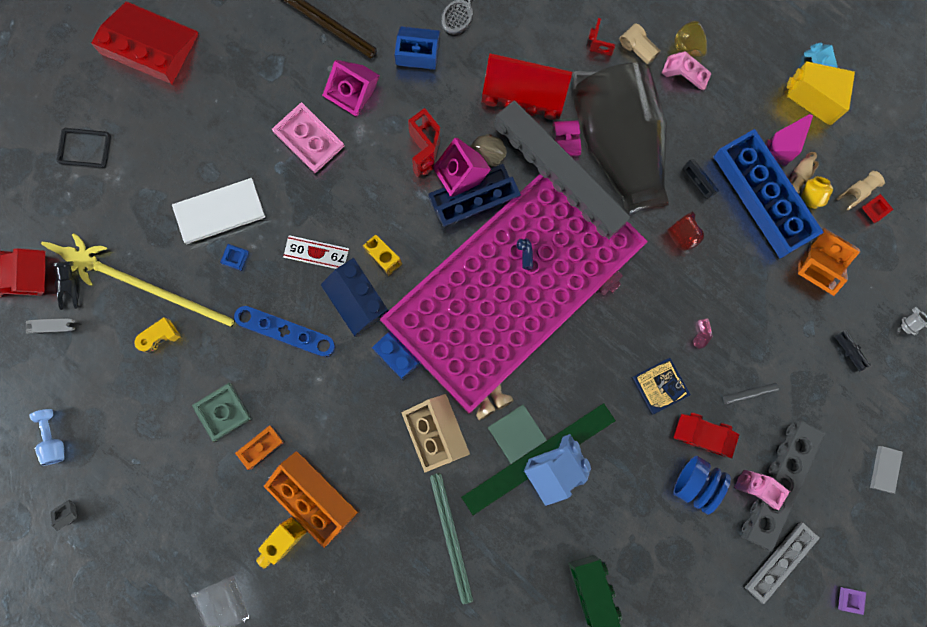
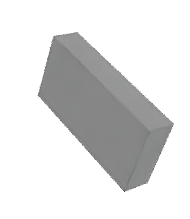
M878 446L870 488L895 494L902 451Z

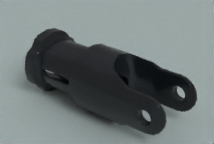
M73 261L52 263L56 272L55 288L60 310H63L64 307L63 294L65 291L71 295L74 308H78L76 282L72 277L71 269Z

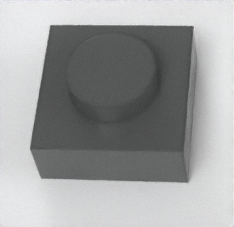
M70 499L50 512L51 525L57 531L69 525L77 518L75 504Z

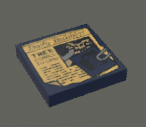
M671 358L632 377L652 415L691 395Z

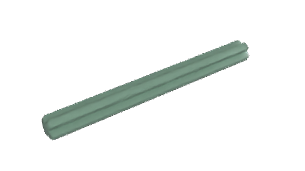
M437 473L431 475L430 479L461 603L467 604L472 602L473 598L442 475Z

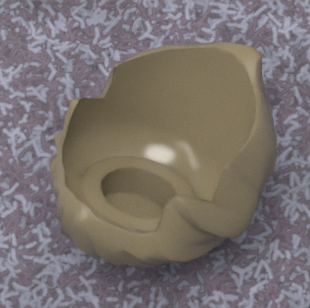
M491 134L479 136L470 145L472 149L482 155L490 168L496 167L506 157L507 151L504 142Z

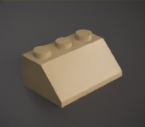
M446 394L428 399L401 412L424 473L470 455Z

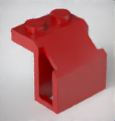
M425 108L408 120L409 134L422 150L412 157L413 172L418 178L421 175L429 174L433 170L440 145V126ZM422 117V125L418 126L415 121ZM424 129H425V130L429 133V135L433 138V140H434L433 144H432V142L427 138V136L423 133V130H424Z
M20 248L13 249V252L0 251V298L3 294L41 296L44 293L46 251Z

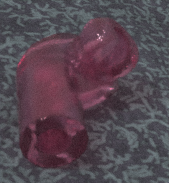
M708 318L698 320L700 332L693 340L697 348L706 347L712 339Z

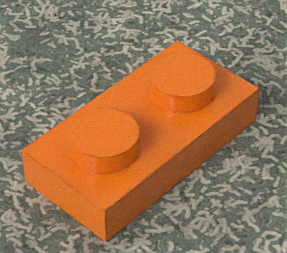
M269 425L235 454L245 467L251 470L281 446L284 441L273 427Z

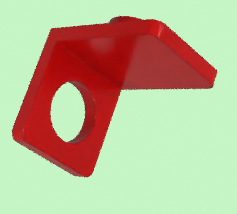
M598 18L595 28H591L588 40H592L590 51L612 56L615 44L596 40L601 18ZM600 46H605L609 49H601Z

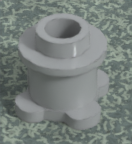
M914 307L912 315L902 318L901 326L906 333L917 335L919 330L924 327L927 328V315L917 307Z

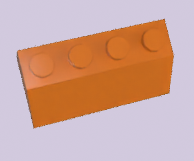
M297 451L277 467L263 486L323 548L358 513Z

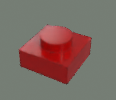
M881 194L862 207L874 223L880 221L894 210Z

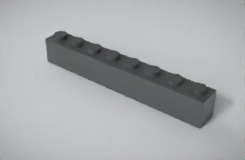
M515 100L496 115L494 124L498 132L505 134L509 138L511 145L519 149L524 154L525 159L529 163H533L538 168L539 173L543 177L548 178L552 182L553 187L558 192H562L567 197L568 202L582 212L585 220L591 221L596 226L601 236L609 240L629 221L631 217Z

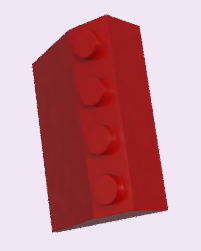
M126 1L100 25L91 44L101 55L173 84L199 32Z
M490 53L482 102L492 107H507L515 100L529 115L537 114L549 120L560 119L573 72Z

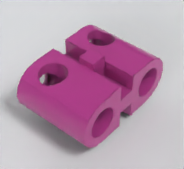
M579 121L553 122V137L555 141L570 156H580Z

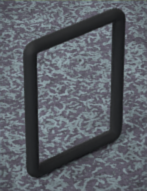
M63 128L56 158L57 163L103 168L106 165L110 133L106 131ZM72 132L106 136L102 162L90 163L61 160L65 133Z

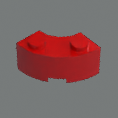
M691 413L690 416L681 414L674 438L693 447H700L707 450V452L732 459L740 434L733 431V427L724 423L716 425L703 420V416Z

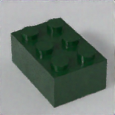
M594 555L569 562L587 626L621 627L620 621L623 618L619 607H616L613 602V598L616 595L612 584H609L606 576L609 575L606 563Z

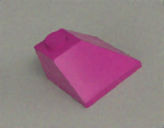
M335 60L322 96L357 116L373 94L380 75L364 65Z
M808 114L778 131L765 141V145L778 164L786 166L801 153L813 115Z
M456 137L433 166L450 197H454L479 185L491 170L481 154Z

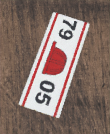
M289 235L283 257L336 269L346 263L349 248Z

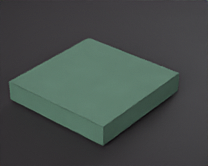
M227 383L192 405L213 442L218 441L252 420L231 383Z
M524 404L488 427V430L510 464L547 441Z

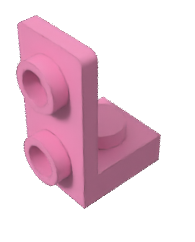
M686 51L668 56L662 74L666 77L682 74L700 90L706 89L711 76V72Z
M748 470L743 471L734 486L739 491L761 498L776 510L781 508L790 492L772 477Z

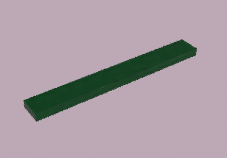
M604 403L461 498L471 514L475 515L529 479L524 470L530 458L558 449L562 438L569 434L580 445L616 420Z

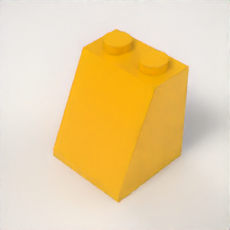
M806 61L801 68L797 69L795 75L789 78L787 83V89H789L788 97L826 124L833 125L850 108L855 72Z

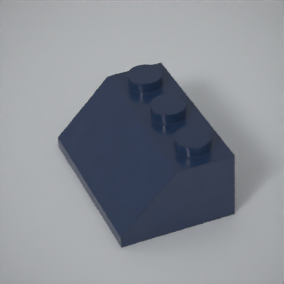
M354 258L336 268L321 284L354 337L380 321V318L388 312L387 307Z

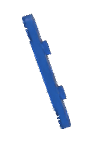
M249 306L239 307L235 311V322L239 326L322 357L331 355L335 349L334 341L322 333ZM247 311L250 312L251 319L245 323L241 322L240 316L242 312ZM288 326L287 329L290 331V334H285L284 337H281L282 333L279 330ZM322 340H326L330 344L329 349L325 352L318 349V345Z

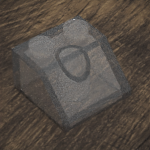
M234 575L191 594L203 627H233L249 618Z

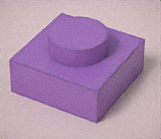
M841 587L838 609L864 615L866 592Z

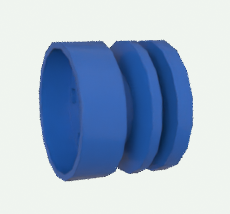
M694 456L682 470L673 493L676 497L687 503L694 499V507L697 509L701 508L703 513L709 515L715 511L725 497L730 486L731 476L726 472L721 473L719 468H714L710 471L711 465L709 462L699 456Z

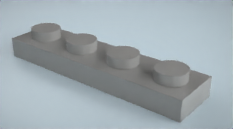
M799 522L745 588L758 601L765 604L819 540V537L804 523Z

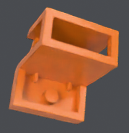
M823 228L824 233L816 237L810 244L806 261H800L798 264V274L835 296L848 281L847 267L860 253V249L828 229ZM835 278L840 280V282L837 285L836 282L833 281Z

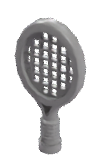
M454 0L444 9L442 26L447 33L453 35L460 34L470 26L473 19L471 0H468V2L467 0Z

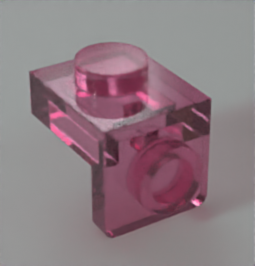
M617 270L598 290L603 295L609 290L613 293L621 285L619 280L623 275Z

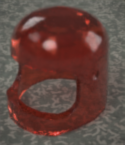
M693 211L667 229L675 245L683 251L695 248L704 239V232L695 221L696 215Z

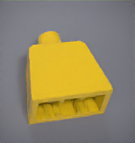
M293 517L282 522L258 548L261 555L256 559L257 563L265 569L271 563L275 565L307 531Z

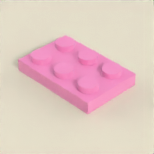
M302 102L272 128L273 133L314 173L318 172L345 147L344 143Z

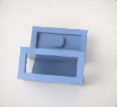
M571 434L562 438L558 449L530 458L524 471L543 503L547 506L569 498L572 495L570 491L574 487L582 485L588 480L591 465L588 459L583 457L578 442L574 441Z

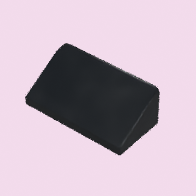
M690 159L685 164L683 170L706 199H709L719 191L694 159Z

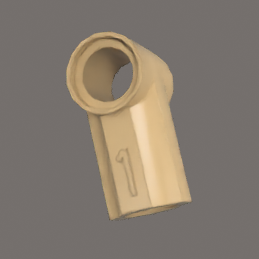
M634 24L619 39L625 49L633 50L647 65L661 51L646 37L645 30L639 24Z

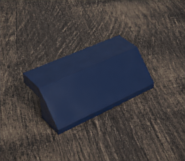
M504 164L491 168L479 185L454 197H450L445 187L428 193L434 211L443 227L521 196L513 176L509 177Z

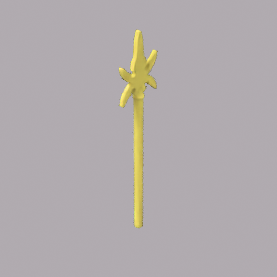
M72 234V237L75 240L76 246L79 247L78 252L77 248L41 242L47 249L61 255L65 261H73V266H71L72 272L78 269L81 279L88 285H92V282L89 279L88 273L85 272L86 267L88 271L93 269L230 327L234 324L235 320L233 318L102 264L100 261H97L95 256H90L91 253L96 254L106 250L107 247L93 246L86 250L83 240L76 234Z

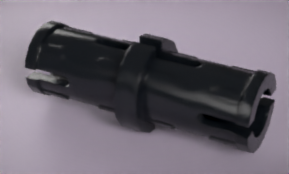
M847 330L834 336L845 350V356L850 357L859 372L871 366V363L868 362L861 352L860 345H856Z

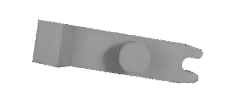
M67 318L26 321V334L73 331L75 328L69 327V323H74L75 320Z

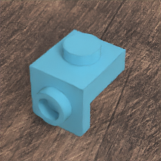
M817 43L812 45L810 50L804 52L805 57H811L813 63L838 68L832 45Z

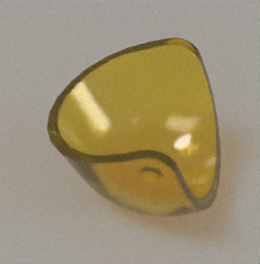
M698 21L687 23L676 34L675 46L680 53L686 51L693 58L706 56V37Z

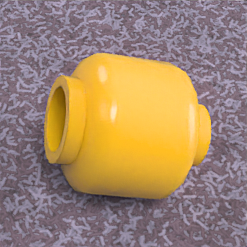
M816 176L806 182L801 194L806 206L815 209L823 207L828 203L833 192V187L828 179Z

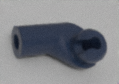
M527 238L519 239L517 241V249L522 250V268L525 270L533 269L531 241Z

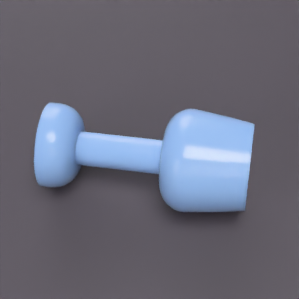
M43 409L30 414V419L35 423H39L43 442L37 444L35 448L41 466L55 464L65 459L63 442L59 439H52L48 420L53 417V409Z

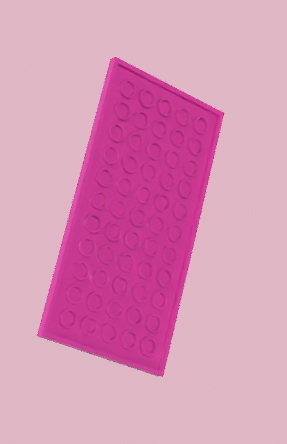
M541 174L520 192V197L509 201L380 318V321L469 414L648 242L629 222L609 240L601 236L596 226L591 221L585 220L582 212L577 207H573L568 202L567 197L562 192H558L553 187L552 182ZM527 238L531 241L533 269L525 270L522 268V250L517 249V241L519 239Z

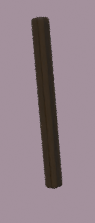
M284 0L369 58H373L376 54V47L307 1Z

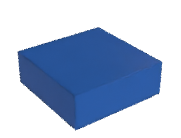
M227 244L220 263L241 271L248 251Z

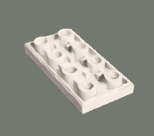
M252 178L172 204L185 244L265 218Z

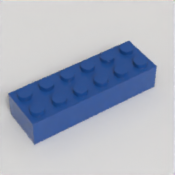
M755 129L720 148L713 156L780 259L824 233Z

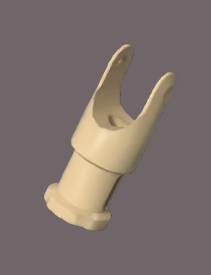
M815 152L808 153L791 173L792 177L789 181L798 194H800L799 190L812 178L819 166L818 161H815L817 158Z
M873 170L863 181H858L843 192L837 201L846 195H854L857 201L847 208V210H850L870 196L874 189L882 187L885 184V180L879 172Z

